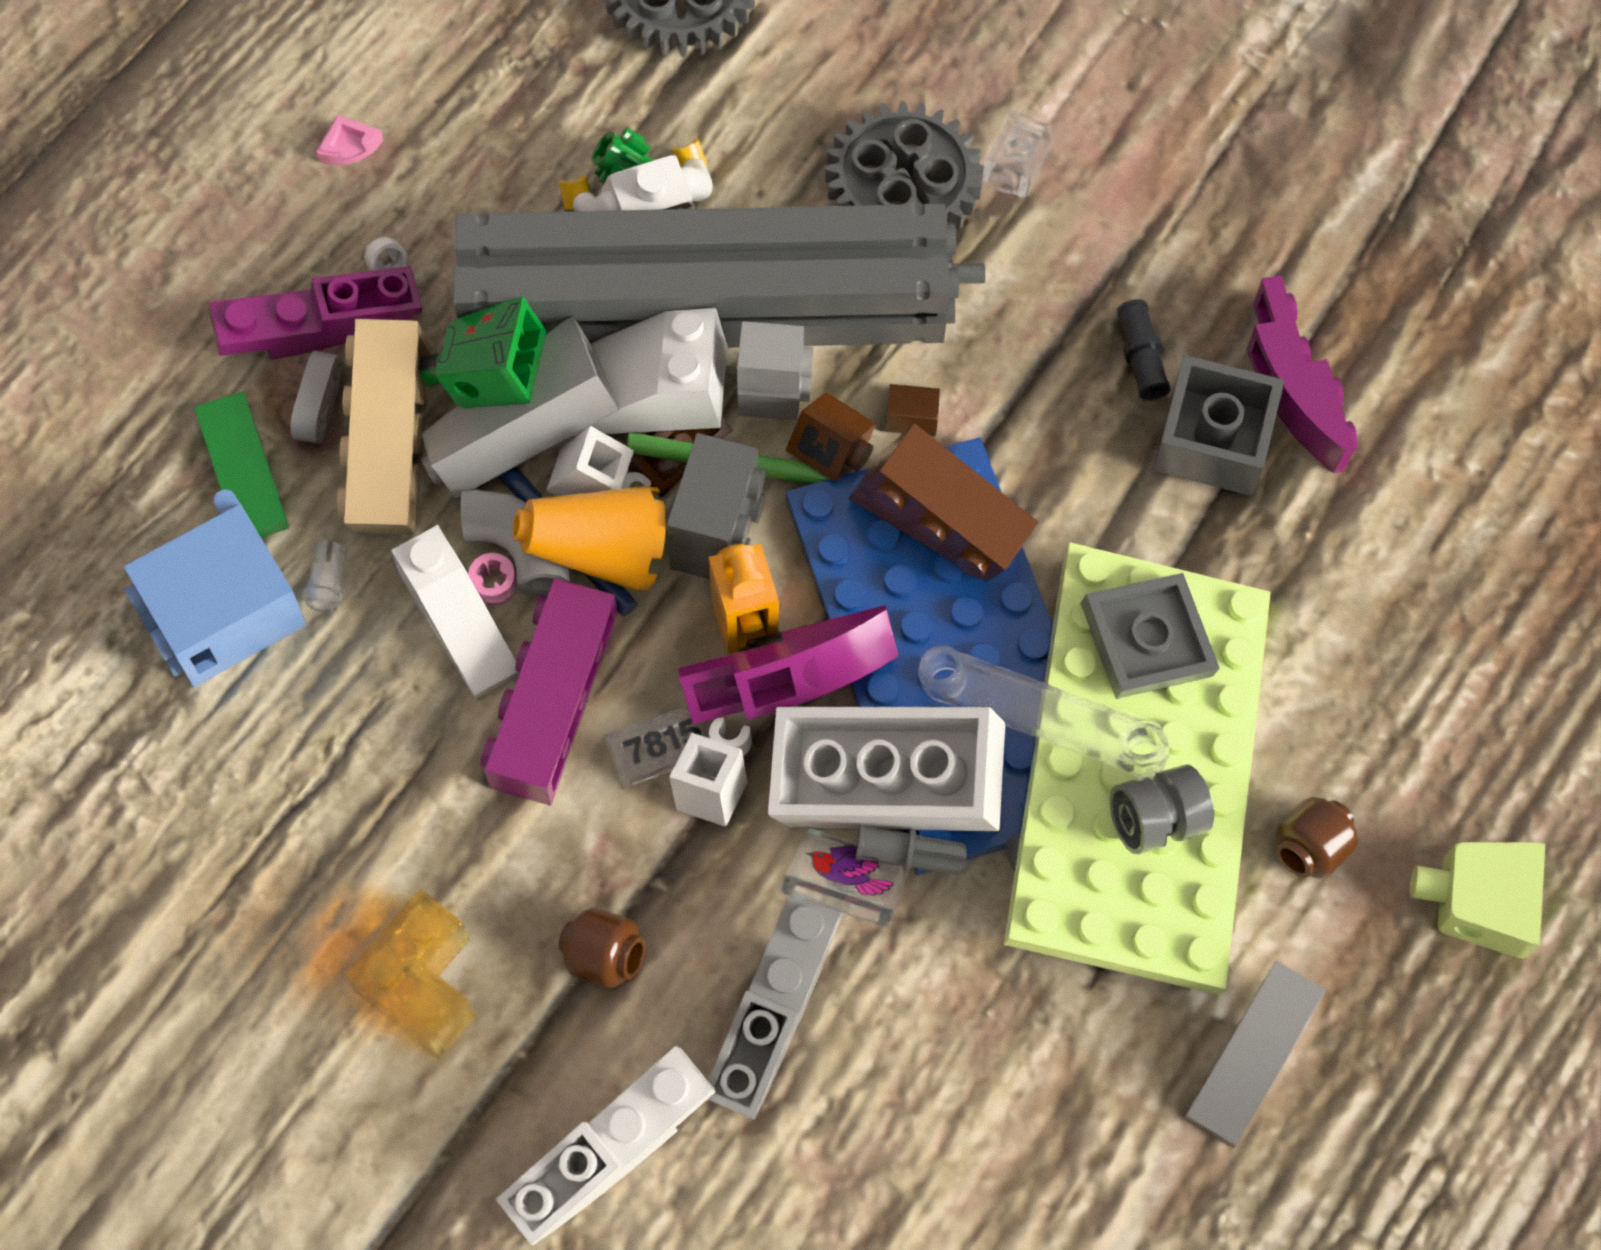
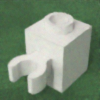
M589 426L560 449L547 491L556 496L640 486L650 487L651 481L641 473L631 472L627 474L634 450Z
M719 717L712 722L709 728L710 739L691 733L669 779L677 811L726 827L748 783L743 756L751 748L752 737L750 727L744 725L738 737L732 740L724 739L723 737L726 732L725 720Z

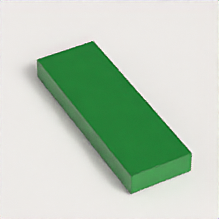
M244 391L195 406L194 409L221 490H230L234 493L260 537L290 528Z

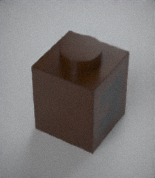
M825 392L801 411L785 451L834 482H837L850 470L854 469L858 472L866 464L873 451L874 446L869 443V440L877 423Z

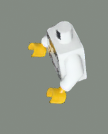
M692 139L693 143L682 148L673 146L671 149L673 155L611 174L607 177L596 198L590 193L586 175L578 176L576 181H558L564 209H574L575 212L696 209L693 201H702L709 197L713 187L706 167L707 161L699 139Z

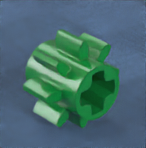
M628 127L624 129L621 137L612 131L607 132L599 140L592 154V162L598 166L594 174L600 177L599 181L604 184L607 177L613 173L653 161V158L647 154L651 146L645 143L646 139Z

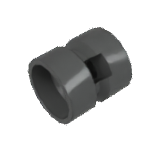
M1183 764L1157 772L1153 780L1149 777H1140L1116 784L1111 789L1109 801L1113 824L1119 839L1132 854L1139 855L1165 847L1167 836L1174 841L1181 842L1207 834L1213 827L1214 808L1209 789L1199 771L1191 764Z

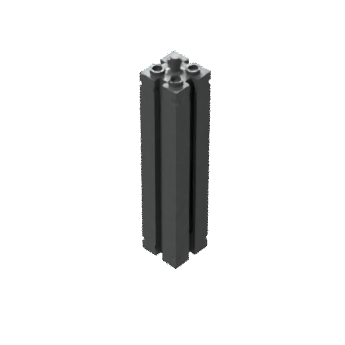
M912 204L489 213L486 217H479L476 214L455 215L456 267H454L453 303L457 318L516 297L524 296L546 329V334L564 320L573 316L590 343L665 311L716 308L727 348H739L742 321L804 326V346L912 344L915 340H921L924 343H944L946 324L955 323V298L959 296V284L985 283V263L952 264V254L956 253L955 224H946L945 204H925L921 208H915Z

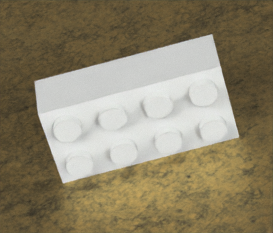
M776 707L768 815L788 828L859 829L861 824L879 829L910 830L911 828L916 830L999 831L1005 722L990 707Z

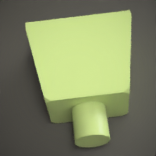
M1461 842L1454 844L1443 858L1442 869L1414 866L1410 880V897L1439 902L1437 926L1438 930L1442 933L1515 958L1524 959L1540 945L1545 844L1534 842Z

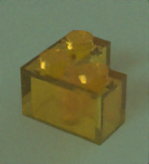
M419 889L344 975L358 995L438 1060L475 1018L469 1000L439 977L470 941L465 926L460 919L422 889Z

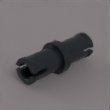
M1133 299L1122 303L1117 308V316L1120 319L1126 342L1123 347V354L1126 362L1132 364L1140 399L1145 401L1163 398L1171 391L1161 358L1164 346L1161 338L1154 333L1147 302L1143 299Z

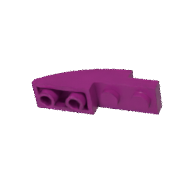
M411 266L312 278L310 290L209 302V315L219 356L267 350L269 360L306 354L314 350L346 344L347 336L355 334V319L409 320L421 314L423 309Z
M1282 275L1262 278L1253 302L1259 324L1255 325L1246 349L1255 373L1284 380L1277 415L1293 436L1314 458L1333 473L1344 472L1353 451L1357 449V433L1354 424L1351 421L1346 422L1342 409L1344 393L1341 381L1338 377L1332 376L1327 359L1310 362L1311 352L1308 340L1305 336L1300 337L1296 325L1298 316L1296 300L1292 293L1286 292Z
M883 605L782 631L783 641L678 668L679 679L692 723L696 724L743 711L747 721L776 713V707H794L857 681L898 657L886 606Z

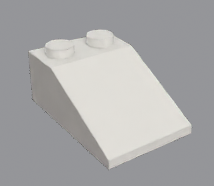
M716 308L665 311L591 343L597 353L618 407V411L592 424L591 427L604 434L721 427L727 343ZM585 429L581 430L580 432H578V433H576V434H574V435H572V436H578V435H579L580 433H582Z

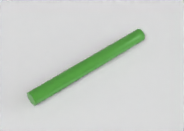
M629 432L626 446L634 450L633 454L687 463L693 443ZM758 455V469L765 470V477L804 484H814L829 479L806 463Z

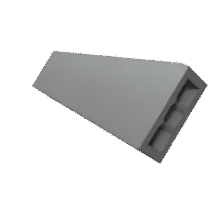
M571 316L546 334L530 403L476 408L456 406L422 433L427 455L422 457V462L428 475L436 485L444 482L454 497L458 498L461 496L462 491L473 490L618 411L597 353L575 318Z

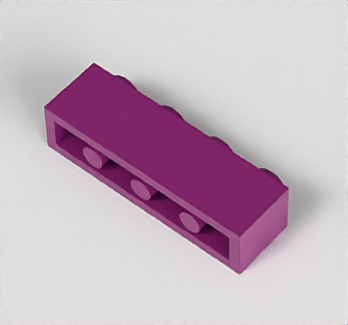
M554 578L549 594H541L539 596L533 613L532 622L534 625H537L531 642L523 641L517 655L515 670L520 672L516 685L514 690L509 688L505 690L499 705L498 719L502 720L496 738L489 737L481 755L480 767L485 769L490 789L552 805L618 616L614 594Z

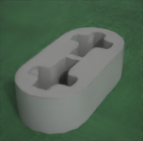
M314 350L310 354L292 412L291 435L294 440L320 444L323 441L342 380L343 360L340 354Z

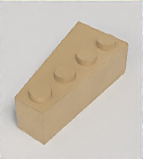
M355 319V334L348 335L346 338L347 366H353L352 386H344L342 397L343 414L345 417H350L349 436H342L340 441L341 467H347L346 487H339L337 514L339 518H344V524L353 533L415 535L421 474L419 464H412V455L421 454L424 444L422 433L425 432L422 415L416 413L417 404H427L429 386L421 378L419 361L422 356L432 354V346L418 321Z

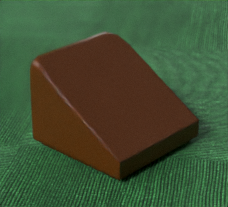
M890 384L885 432L903 434L915 423L930 436L936 437L940 388Z

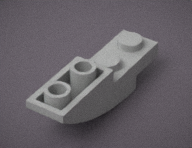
M794 887L791 888L749 991L746 990L709 1077L708 1082L716 1092L708 1100L751 1119L756 1118L825 964L823 961L845 911L844 908Z

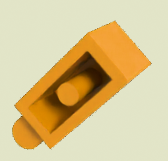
M761 543L753 546L744 544L731 545L720 550L717 555L709 557L711 602L727 654H735L738 650L746 647L748 639L778 633L779 599Z

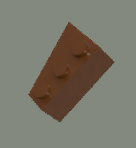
M915 423L881 452L848 497V499L956 563L968 575L980 578L985 582L990 581L1007 569L1039 523Z

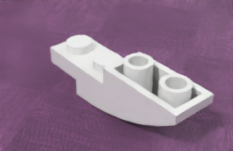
M675 1046L589 1123L582 1122L497 1197V1202L531 1245H535L579 1213L674 1135L678 1131L676 1127L712 1096L716 1090L680 1047Z

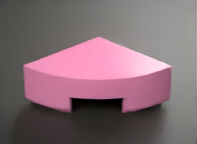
M337 115L316 151L318 162L329 165H345L360 161L372 154L383 142L382 132L376 128Z

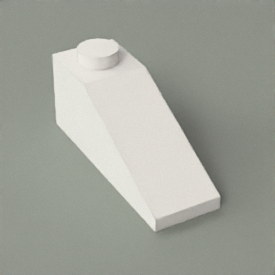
M438 525L391 550L400 578L475 700L519 676L520 672L515 670L516 660L464 566Z

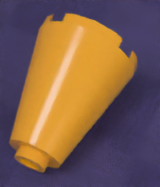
M648 486L529 499L524 509H517L515 512L512 528L514 541H520L521 549L524 553L633 591H648L657 577V574L648 573L651 559L662 560L666 531L665 505L663 500H654L653 498L660 490L657 487Z

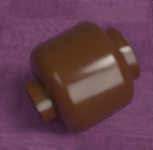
M1310 797L1301 801L1278 824L1275 831L1277 845L1275 850L1280 862L1286 869L1298 877L1321 879L1331 875L1354 852L1358 844L1352 813L1346 806L1335 800L1328 801L1324 798Z
M589 908L581 912L574 921L571 920L565 924L559 937V950L563 953L564 965L570 975L606 988H615L623 984L626 979L631 980L638 974L644 961L646 943L644 938L640 937L638 926L633 920L598 908Z

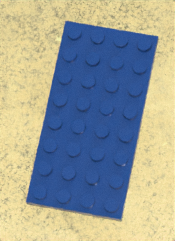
M981 437L945 447L1001 491ZM870 468L846 474L837 482L828 479L786 491V503L827 620L883 605L887 609L898 657L870 674L850 683L857 707H990L1005 722L999 831L916 830V835L965 844L967 849L966 861L1006 849L1004 846L1005 842L1021 833L1053 627L1023 546L1004 572L985 582L980 578L968 575L956 563L848 499ZM900 830L901 832L909 833V830ZM914 868L916 876L931 872L930 870Z

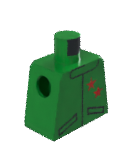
M524 296L516 297L457 318L447 325L441 351L420 358L419 371L421 378L427 386L442 384L456 405L462 408L530 403L547 331Z

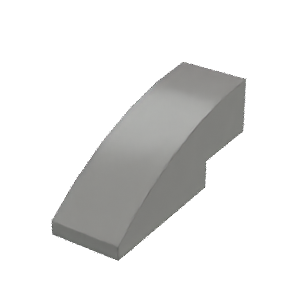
M1276 960L1266 974L1243 1017L1235 1027L1184 1118L1234 1148L1291 1054L1324 996L1326 989Z

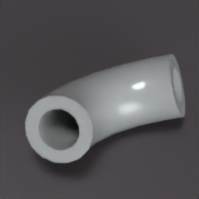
M483 490L462 491L461 525L464 542L493 543L506 549L514 558L517 587L520 590L531 594L546 595L549 594L554 578L569 582V568L524 553L521 549L520 541H514L512 534L514 515L517 509H524L526 502L512 494Z

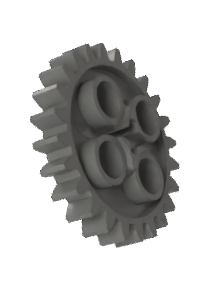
M605 0L607 14L613 15L614 27L616 29L626 27V38L629 42L642 36L643 50H648L656 42L660 44L662 56L669 52L671 46H677L681 57L686 56L688 46L692 45L696 47L700 54H705V42L709 40L719 48L722 47L723 32L736 37L738 35V23L747 24L749 21V9L755 7V0H685L686 17L678 19L676 16V0Z
M900 101L898 112L891 113L885 103H881L880 116L874 117L869 111L864 109L862 110L861 125L855 121L848 120L846 121V135L841 133L835 134L834 148L828 149V166H825V183H828L827 197L828 200H836L835 206L893 205L888 203L890 201L904 203L901 205L912 204L915 208H921L925 204H945L946 224H955V227L960 230L963 227L964 214L972 216L974 214L975 202L980 200L981 182L984 173V166L979 165L981 150L971 148L973 138L971 133L959 135L960 121L958 119L951 121L947 125L942 123L944 111L941 109L935 112L932 117L925 115L926 108L924 103H920L915 113L908 112L905 101ZM911 144L919 147H908L906 145ZM874 165L877 168H866L864 166ZM932 180H940V181H943V182H945V183L937 184V183H933V182H931V181H932Z

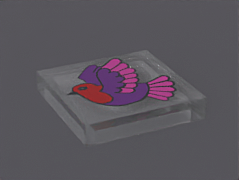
M809 828L785 875L781 892L888 927L909 873L903 872L902 866L855 860L856 842Z

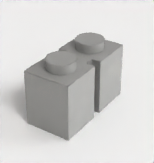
M742 321L737 364L738 416L798 420L800 402H810L812 386L813 347L804 346V326Z

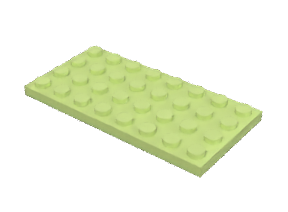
M1071 542L1068 544L1064 551L1004 945L1217 995L1226 989L1271 592ZM1183 573L1220 669L1210 678L1115 699L1080 602L1088 593ZM1183 764H1191L1205 780L1211 795L1214 808L1212 829L1207 834L1181 842L1174 841L1167 836L1165 847L1139 855L1132 854L1119 839L1113 824L1109 801L1111 789L1116 784L1140 777H1149L1153 780L1157 772Z

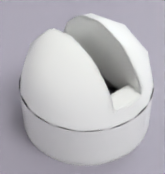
M378 237L366 246L364 258L370 271L406 267L408 265L407 252L394 239ZM383 250L392 260L386 266H384L378 256Z

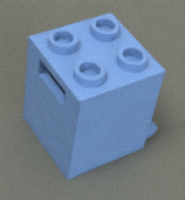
M220 490L214 497V503L220 515L123 566L133 582L123 589L149 631L154 643L173 675L176 677L185 672L193 687L200 685L306 626L293 590L241 503H239L234 493L230 490Z

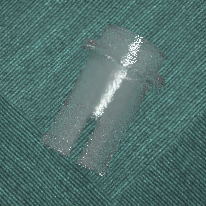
M328 541L314 544L309 582L304 584L302 588V595L306 598V605L320 612L336 610L338 603L342 602L345 596V592L341 588V580L347 550L343 545L333 542L331 560L329 562L326 561Z

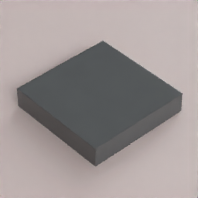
M1183 573L1088 593L1080 602L1115 699L1210 678L1220 669Z

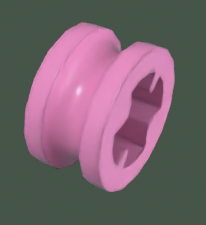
M487 553L476 558L470 565L468 575L485 605H501L513 597L517 588V579L514 566L507 557L498 553ZM490 571H500L504 583L499 586L497 582H494L495 588H485L482 576L486 573L491 577Z

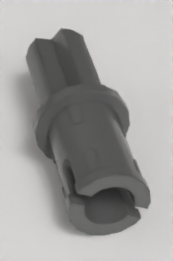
M861 824L855 852V860L902 866L903 872L909 873L912 867L959 875L962 874L965 868L967 857L966 845L961 842L916 835V829L911 828L909 833L867 827Z

